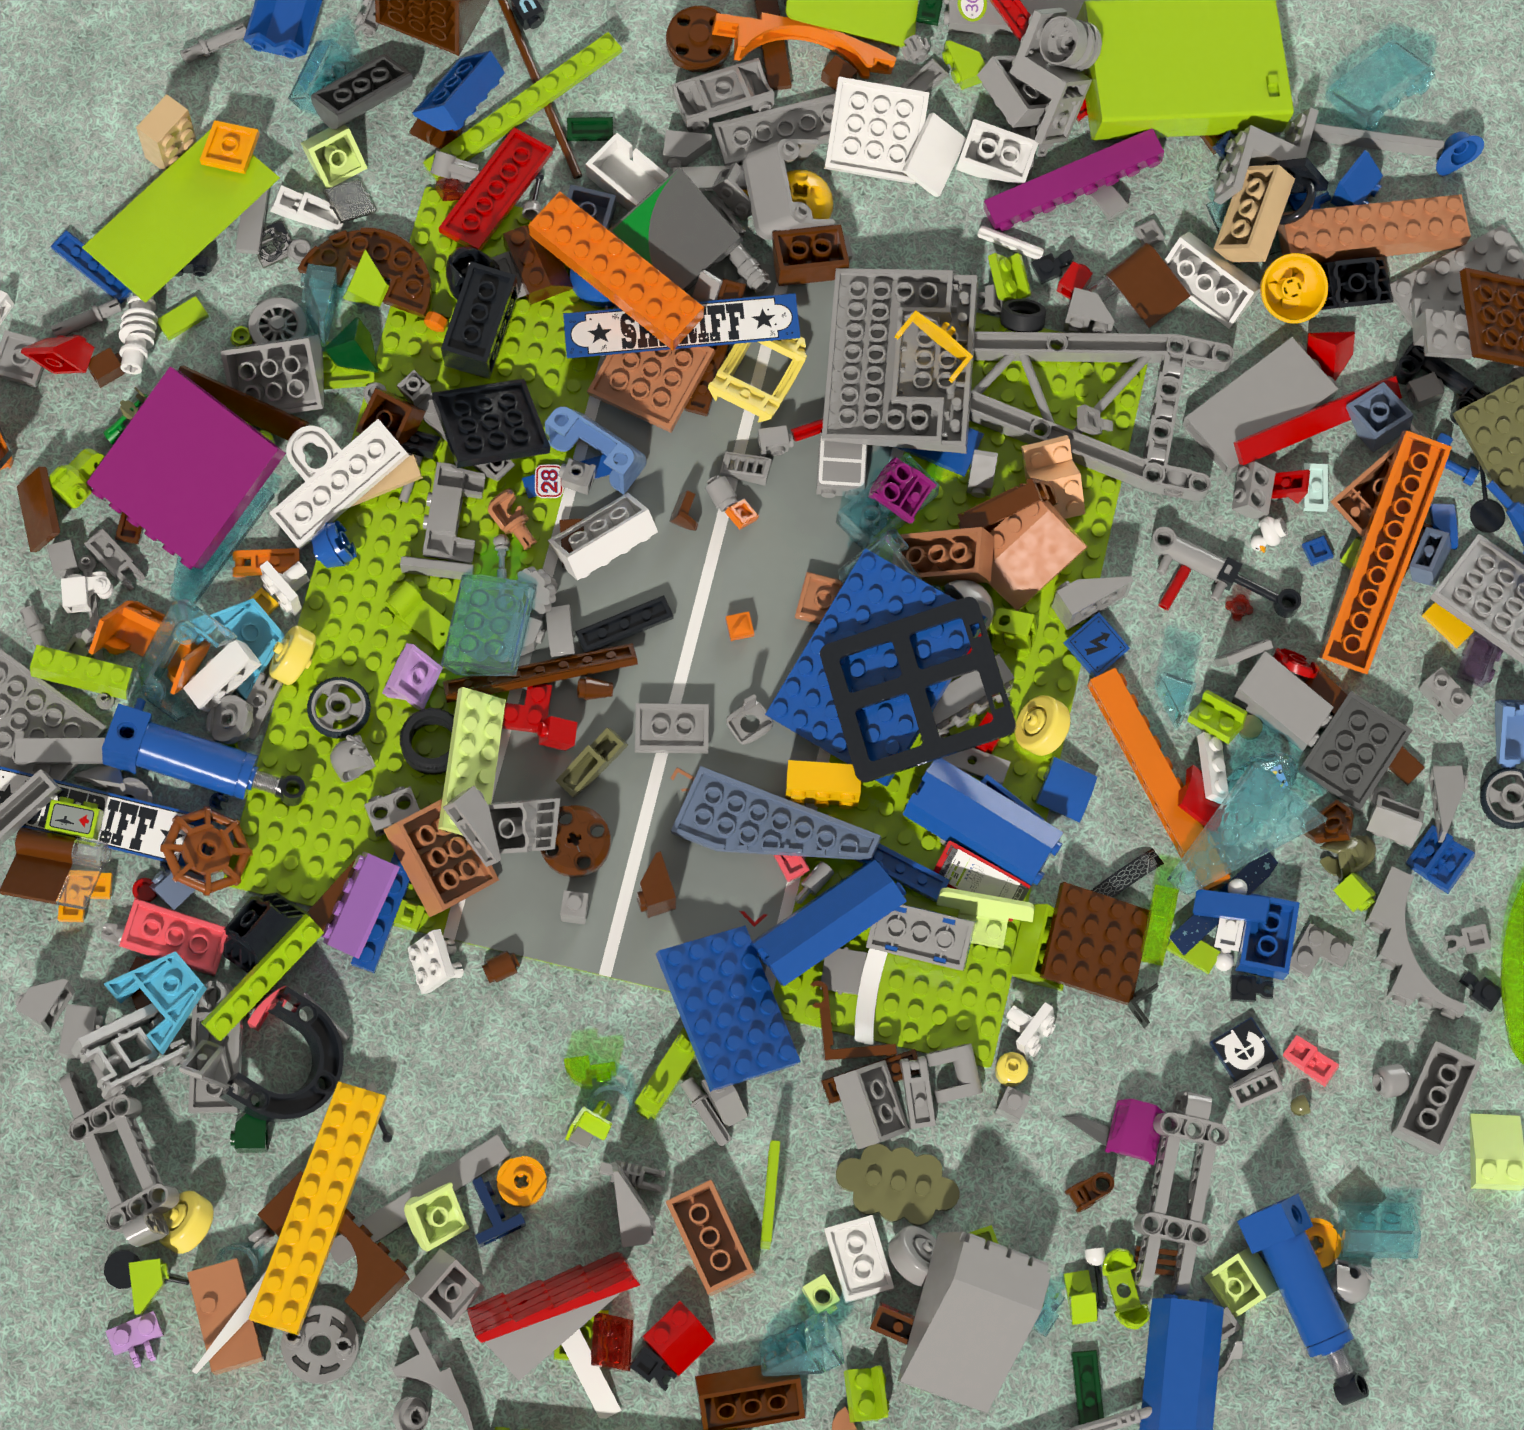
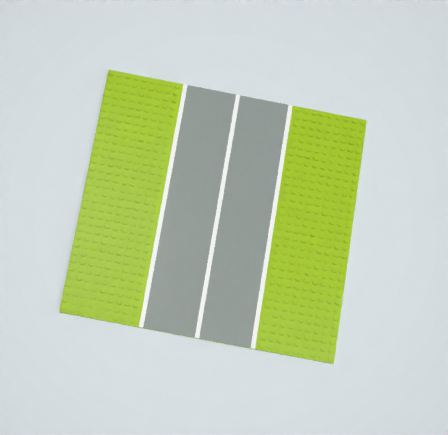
M426 187L409 243L423 258L430 275L432 298L429 312L435 311L447 318L448 325L444 332H435L424 324L425 318L390 306L376 354L379 373L375 372V382L381 383L387 391L406 400L397 388V385L413 370L430 384L432 393L524 378L544 431L545 421L556 408L567 407L585 414L645 455L647 459L646 466L626 493L632 495L649 509L658 532L652 535L649 540L637 544L629 552L617 556L609 564L597 568L589 576L578 581L567 572L565 567L562 568L561 561L548 543L549 539L560 533L559 520L584 519L620 498L623 494L611 486L608 475L594 479L589 495L564 488L563 494L558 498H540L538 496L528 498L522 478L534 475L539 465L561 466L562 463L567 464L569 458L583 461L603 455V453L579 438L575 445L566 452L557 451L550 446V453L511 459L515 466L499 481L486 476L482 499L463 496L457 537L475 540L472 562L474 567L473 581L402 573L400 562L403 556L448 561L447 559L423 556L426 529H423L424 515H429L430 507L427 506L428 492L433 491L437 462L449 463L455 466L456 464L448 442L422 419L417 431L441 437V444L433 459L422 457L419 468L423 478L414 482L408 503L399 500L402 486L348 508L333 522L339 521L347 531L344 533L349 542L354 543L357 557L348 566L326 568L321 561L316 559L297 626L312 632L316 636V645L310 658L312 663L308 669H304L303 673L293 684H283L273 706L257 763L258 771L268 773V775H275L276 778L290 775L302 778L305 783L304 799L299 805L288 806L280 798L275 797L273 793L261 791L258 788L249 790L240 819V827L249 848L253 850V856L247 862L241 876V883L238 886L232 885L229 887L261 895L279 893L291 902L312 907L352 864L357 856L362 855L363 851L391 862L395 851L386 834L376 837L364 804L368 803L369 799L375 796L384 797L390 795L391 791L399 787H411L418 807L422 810L443 798L446 772L437 775L420 773L406 762L401 751V729L406 720L420 710L413 707L406 700L388 698L382 693L401 651L404 650L407 643L414 644L443 667L424 709L439 708L454 716L456 701L447 703L443 681L582 654L584 652L575 631L664 595L674 619L601 648L606 649L633 643L638 665L544 683L552 685L548 717L553 716L578 722L575 746L564 751L538 745L539 736L537 733L502 729L491 803L560 798L559 807L580 805L593 809L605 820L611 834V849L605 863L590 875L574 878L563 876L551 869L544 860L541 851L500 854L501 860L492 865L499 881L434 916L429 917L427 912H425L418 932L428 934L432 930L441 929L445 939H453L454 941L500 952L508 951L509 954L514 953L516 956L670 992L656 957V953L659 950L745 925L751 940L754 941L863 865L854 859L803 856L810 872L787 882L778 863L771 854L714 851L671 833V829L688 794V791H682L681 789H690L693 780L679 772L674 780H672L671 776L676 768H679L696 777L700 766L785 798L788 760L847 764L773 719V727L769 732L746 745H742L737 741L726 724L727 717L743 706L745 698L753 694L757 696L756 701L761 703L766 711L769 709L819 624L795 618L806 573L810 572L846 581L865 548L893 564L895 535L960 529L958 525L960 520L957 514L963 513L1015 486L1020 487L1019 484L1021 483L1026 484L1021 446L1029 444L969 420V428L984 434L977 450L998 453L991 495L984 498H977L967 493L970 467L965 477L898 448L867 445L864 497L847 499L845 496L825 498L816 494L820 434L797 442L793 439L794 447L789 448V452H785L780 456L766 455V458L772 459L766 486L725 476L737 495L736 500L739 502L745 499L759 515L755 522L739 530L725 512H721L720 508H716L705 489L708 485L707 481L716 475L724 476L720 475V469L726 451L760 456L758 429L786 425L787 432L791 433L793 428L823 418L835 280L778 286L774 266L760 263L761 269H765L769 274L771 282L765 290L759 293L751 290L746 285L743 298L796 293L800 337L805 338V353L807 355L797 378L783 402L769 420L758 423L759 416L719 397L717 401L713 398L708 417L691 413L684 409L672 433L588 395L587 390L607 355L567 358L563 313L605 310V307H596L584 302L575 294L573 289L532 305L529 304L526 295L517 298L490 379L444 365L441 347L457 303L447 283L446 263L449 255L456 248L465 246L439 233V226L463 194ZM516 206L512 208L481 252L491 258L507 252L504 247L503 233L524 225L529 226L531 220L524 218L522 215L523 208ZM728 256L707 270L722 281L724 278L736 282L741 278L737 272L738 269ZM564 264L565 269L569 275L570 268L566 264ZM696 284L686 292L691 297L693 295ZM618 306L609 307L610 309H620ZM976 312L975 332L1013 331L1001 325V318ZM1047 328L1039 331L1045 333H1064ZM751 342L733 377L772 395L792 359L758 342ZM729 344L725 359L727 358L734 344ZM1051 345V347L1055 350L1061 349L1059 345ZM973 360L971 390L980 383L999 361ZM1012 361L982 393V395L1042 418L1021 361ZM1031 361L1054 423L1070 430L1077 426V407L1085 404L1093 408L1134 364V362ZM1148 363L1101 412L1100 418L1113 422V431L1102 430L1100 435H1090L1083 432V435L1120 450L1129 451ZM364 398L360 408V412L358 415V419L356 422L351 442L354 440L355 436L360 435V433L356 432V429L367 407V403L365 402ZM1042 430L1034 431L1038 436L1045 435ZM896 457L919 470L937 484L935 489H932L916 513L912 524L902 520L875 499L868 497L870 488L882 469ZM730 459L728 469L733 470L735 460ZM743 462L739 463L737 471H742ZM1075 463L1081 473L1085 514L1067 518L1065 521L1088 547L1018 610L1019 612L1035 615L1037 634L1031 653L994 642L991 631L987 630L995 656L1000 655L1015 677L1011 692L1009 693L1010 696L1008 697L1015 721H1017L1023 707L1030 700L1041 695H1047L1062 702L1068 708L1069 713L1072 708L1081 663L1063 642L1087 623L1092 616L1066 630L1053 610L1052 604L1054 596L1058 591L1057 588L1067 581L1072 583L1078 579L1101 577L1122 482L1078 463ZM748 465L747 472L752 471L753 465ZM473 466L461 467L466 470L479 472ZM758 466L756 473L760 474L762 467ZM505 489H512L517 497L512 505L511 513L514 514L518 506H524V514L529 518L525 526L537 540V543L535 545L531 544L532 547L527 550L523 549L514 533L506 535L488 512L490 501ZM687 490L696 494L688 513L698 523L696 531L688 530L669 522L679 495ZM499 534L506 535L510 540L509 550L506 551L505 569H507V585L505 586L507 610L497 609L499 595L497 569H499L498 551L495 550L493 539ZM533 566L536 570L543 569L556 580L558 590L555 594L556 601L551 604V607L570 605L572 629L575 637L574 654L551 657L546 613L540 616H535L533 613L526 614L518 605L519 598L513 593V582L518 579L519 571ZM404 581L408 583L413 581L422 590L420 592L422 599L458 627V631L439 650L398 618L385 605L384 602ZM978 583L983 586L992 598L994 606L993 617H995L998 608L1016 611L989 583ZM942 586V587H934V588H936V589L942 591L943 593H945V592H944V586ZM749 611L754 637L731 641L725 619L726 616ZM515 612L542 621L543 630L546 633L542 644L537 643L535 651L507 663H499L498 652ZM586 676L612 682L613 696L591 700L578 698V679H584ZM332 677H346L357 681L366 690L371 703V712L366 725L353 736H361L362 742L366 745L376 767L365 771L358 778L350 782H342L330 760L332 749L339 742L346 740V738L336 739L324 736L313 727L307 712V703L313 689L319 683ZM959 677L953 678L951 682L958 679ZM344 686L339 687L338 692L347 695L350 703L355 704L361 701L359 695L354 690ZM527 687L489 695L505 699V703L525 705ZM323 693L316 704L318 718L324 717L328 713L326 709L328 696ZM994 702L996 709L1004 707L1003 702ZM636 703L709 704L708 754L635 753ZM336 704L333 710L340 712L345 708V705ZM989 708L981 715H977V713L969 717L970 720L961 727H952L944 738L978 727L987 712L991 713V709ZM351 715L343 723L334 722L333 729L347 728L353 725L358 718ZM747 715L742 718L740 725L745 732L752 733L759 728L760 722L756 716ZM440 725L424 726L415 733L412 739V748L418 755L425 758L440 757L449 751L452 733ZM607 727L612 728L628 746L595 780L573 798L556 780L587 745H591ZM1014 732L1012 735L1002 738L991 754L1010 761L1002 786L1047 821L1049 808L1036 803L1035 800L1045 781L1043 777L1053 756L1061 758L1064 741L1052 753L1040 756L1022 748L1018 744ZM920 733L910 749L922 744ZM968 760L969 764H976L974 760ZM933 761L895 773L887 787L875 780L867 783L861 782L858 807L853 806V809H841L839 805H829L826 808L816 807L814 804L809 803L803 805L880 835V844L932 871L945 849V846L935 834H932L903 815L910 797L917 791L920 783L923 781L921 780ZM970 775V776L974 777L975 779L979 780L980 782L982 781L981 778L976 777V776H973V775ZM295 787L286 789L289 794L293 795L299 792ZM402 801L398 804V808L405 810L410 807L411 803ZM379 810L375 813V817L382 819L386 817L388 812ZM565 814L561 816L559 822L568 824L571 822L572 816ZM595 827L592 830V835L599 837L604 833L605 829ZM236 840L233 843L234 848H238ZM555 846V849L547 850L546 854L554 856L558 853L559 848ZM661 851L676 896V909L647 918L646 912L640 911L637 902V892L640 891V882L657 852ZM232 855L228 866L232 870H234L238 861V855ZM587 858L580 860L578 867L588 868L591 860ZM820 861L826 863L834 871V875L816 895L810 893L802 904L797 903L795 898L804 888L801 883ZM410 882L404 900L423 906ZM902 885L906 892V895H904V898L907 900L904 903L905 905L958 917L959 909L936 905L937 903ZM1031 888L1023 901L1029 902ZM564 890L589 894L586 924L561 921L560 912ZM739 911H744L754 922L763 914L767 916L754 927ZM1013 919L1012 922L1008 921L1003 949L971 943L964 971L887 953L876 999L873 1041L896 1044L897 1047L910 1050L915 1049L922 1053H930L972 1043L977 1066L990 1068L994 1060L1012 979L1009 972L1022 920ZM870 927L840 948L848 947L849 950L867 952L868 954L870 948H866ZM759 957L783 1019L821 1028L819 1008H814L812 1005L815 1002L821 1003L823 1001V991L819 986L813 988L810 984L814 981H821L824 959L787 985L782 986L768 965L764 964ZM828 991L832 1031L855 1036V1015L858 995L847 993L839 995L838 992Z

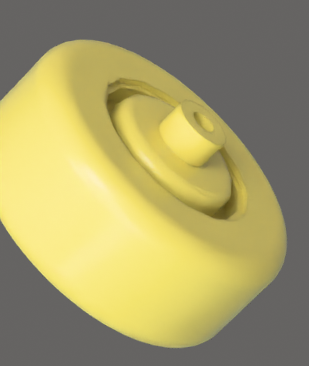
M300 626L292 627L285 634L281 643L277 642L273 648L275 653L269 667L270 676L285 685L293 684L303 673L304 669H308L312 663L310 658L316 645V636Z
M1047 695L1037 696L1030 700L1023 707L1016 721L1015 737L1018 744L1029 752L1040 756L1055 751L1065 740L1070 728L1068 708L1062 702Z
M195 1191L180 1193L178 1204L163 1214L169 1234L159 1240V1242L178 1254L194 1249L204 1239L213 1221L214 1210L211 1202Z

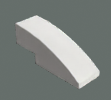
M282 185L278 189L270 212L282 217L336 232L341 231L345 220L341 216L343 215L342 211H345L346 214L348 212L307 192L301 194Z

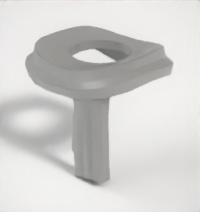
M755 694L745 698L743 706L732 712L726 719L728 728L742 745L759 739L773 727L772 719L765 715L767 711L761 703L756 701L757 696ZM753 715L758 718L760 725L755 732L748 733L741 728L740 722L744 716Z

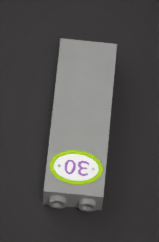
M944 0V4L948 5V11H944L943 24L948 25V33L1014 35L990 0ZM1086 0L1020 1L1030 15L1034 13V10L1062 8L1067 11L1066 17L1076 19L1083 2Z

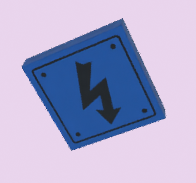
M1099 612L1063 642L1093 678L1103 673L1130 649Z

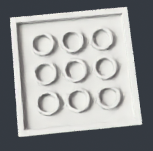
M838 77L824 169L915 184L916 182L903 173L902 170L925 124L929 92Z

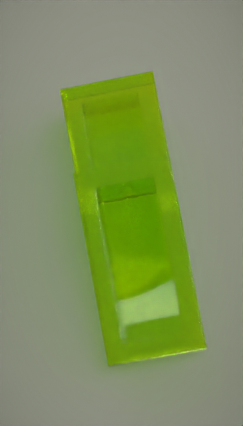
M1154 885L1141 952L1143 953L1141 962L1163 966L1179 889Z

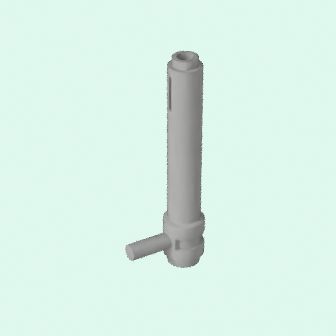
M742 244L727 255L738 269L737 272L741 277L736 282L746 284L756 293L762 292L769 286L771 282L769 274L765 269H761V264L756 258L751 257Z

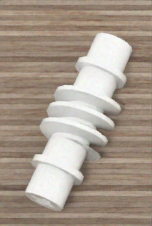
M133 293V296L128 300L130 309L122 314L119 338L124 345L120 348L119 352L122 357L121 370L125 373L134 375L141 373L143 362L148 358V351L146 349L152 348L154 345L155 330L157 329L156 323L158 321V317L154 313L156 309L155 295L145 303Z

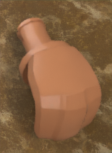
M508 488L490 501L488 512L506 535L514 533L523 549L527 550L532 547L531 544L535 545L537 540L525 526L529 518L524 514V506H518L515 513H511L512 505L517 497L514 491Z

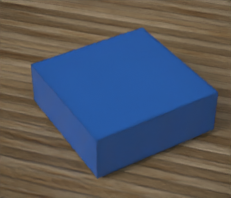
M1324 535L1302 544V548L1311 566L1334 557Z

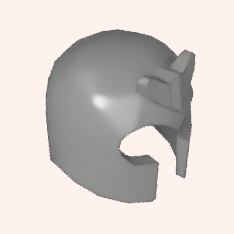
M347 735L346 740L339 742L331 751L330 760L332 767L342 782H350L358 778L365 771L376 767L360 735Z
M1335 1259V1275L1330 1286L1336 1299L1348 1304H1356L1364 1300L1369 1293L1371 1280L1374 1279L1372 1274L1373 1268L1360 1264L1354 1265L1346 1260Z

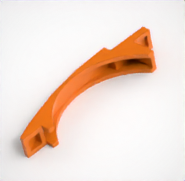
M762 12L760 19H754L751 17L716 13L712 26V35L734 38V60L741 61L753 49L769 42L803 40L819 44L836 52L856 68L861 78L869 79L870 72L891 74L896 63V57L863 41L832 29L795 21L788 17Z

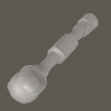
M499 534L493 539L495 550L498 551L499 569H497V585L499 586L497 609L507 610L505 595L507 569H505L506 551L509 550L510 540L506 535Z

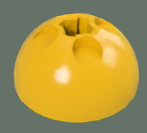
M808 170L788 171L787 176L792 201L805 203L811 209L813 219H830L833 211V196L828 184L819 175Z
M1299 253L1287 254L1275 259L1264 271L1260 282V296L1263 305L1272 316L1287 323H1302L1313 318L1324 306L1328 295V281L1321 265L1313 258Z

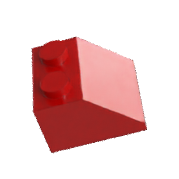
M73 335V337L57 336L56 338H45L22 348L21 353L53 374L86 373L95 347L86 342L87 339L80 335Z
M681 1301L674 1305L643 1336V1341L665 1361V1364L678 1377L715 1342L701 1322Z

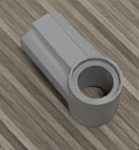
M436 150L430 173L472 184L479 174V165Z

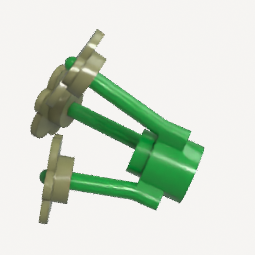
M136 387L134 389L138 394L135 397L138 400L134 404L129 400H121L120 409L123 415L103 431L105 437L112 445H114L126 428L123 422L126 419L132 420L139 410L138 407L148 397L147 394L141 393Z

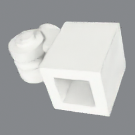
M102 571L92 573V577L72 574L68 578L61 579L62 605L67 614L92 611L91 596L94 593H97L102 599H107L112 596L114 591L113 585L107 578V573Z

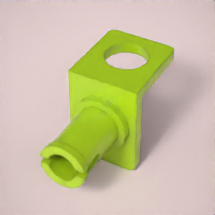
M599 1101L593 1111L583 1107L572 1122L565 1140L569 1141L578 1127L601 1140H605L612 1126V1122L606 1119L612 1111L611 1105L607 1103L605 1108L602 1109L606 1101Z

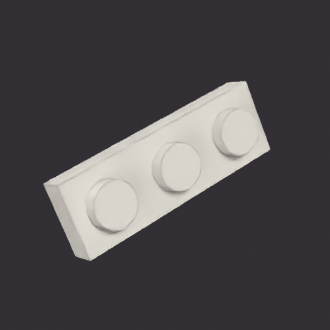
M1203 732L1197 738L1205 798L1224 805L1230 801L1222 741L1211 734Z

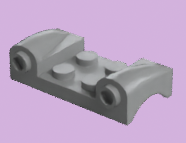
M759 58L672 84L673 97L688 132L702 133L709 126V118L747 106H751L755 113L770 110L774 106V92L766 81Z

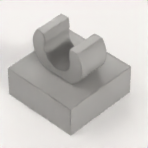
M994 284L985 286V292L978 294V298L985 300V303L978 305L977 308L982 312L990 311L993 315H1001L1004 301L998 299Z

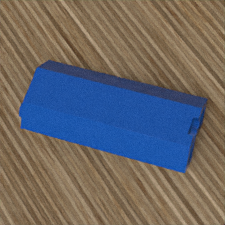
M255 0L243 41L251 45V48L256 51L277 54L291 59L306 55L322 0Z
M943 758L934 760L921 779L923 781L920 783L917 791L910 797L903 815L944 841H952L1026 882L1031 887L1033 884L1038 886L1045 875L1042 869L1051 854L1056 856L1063 845L1059 841L1064 832Z
M874 859L868 861L751 942L762 962L768 965L780 985H787L907 902L904 898V895H906L904 888L899 882L894 883L888 875L887 868L881 861L877 862Z
M1163 1294V1298H1152L1141 1409L1149 1406L1152 1407V1413L1149 1417L1141 1420L1139 1430H1213L1224 1307L1215 1305L1214 1300L1203 1298L1199 1299V1301L1178 1299L1177 1295Z

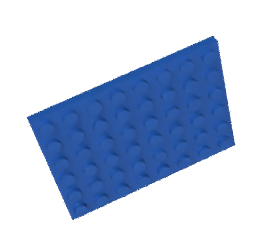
M865 548L765 715L843 762L852 764L821 661V648L828 643L956 601V599ZM983 615L984 623H986L988 618ZM962 619L915 633L910 637L920 669L967 655L971 648ZM979 624L970 626L974 638L978 637L981 632ZM891 642L844 657L841 660L848 689L852 693L898 678L902 673L893 643ZM952 679L929 686L926 689L932 712ZM902 695L860 709L856 713L870 761H876L909 750L920 733L908 695ZM895 774L875 781L887 787Z

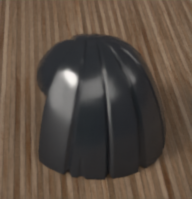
M456 248L449 255L446 263L447 283L454 298L458 300L470 262L500 270L498 263L487 254L475 248Z

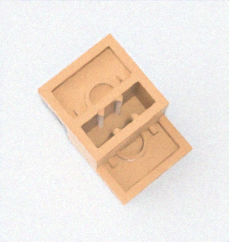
M1065 435L1021 446L1026 484H1028L1027 480L1030 478L1050 482L1058 502L1053 507L1064 519L1085 514L1081 473L1072 460L1069 437Z

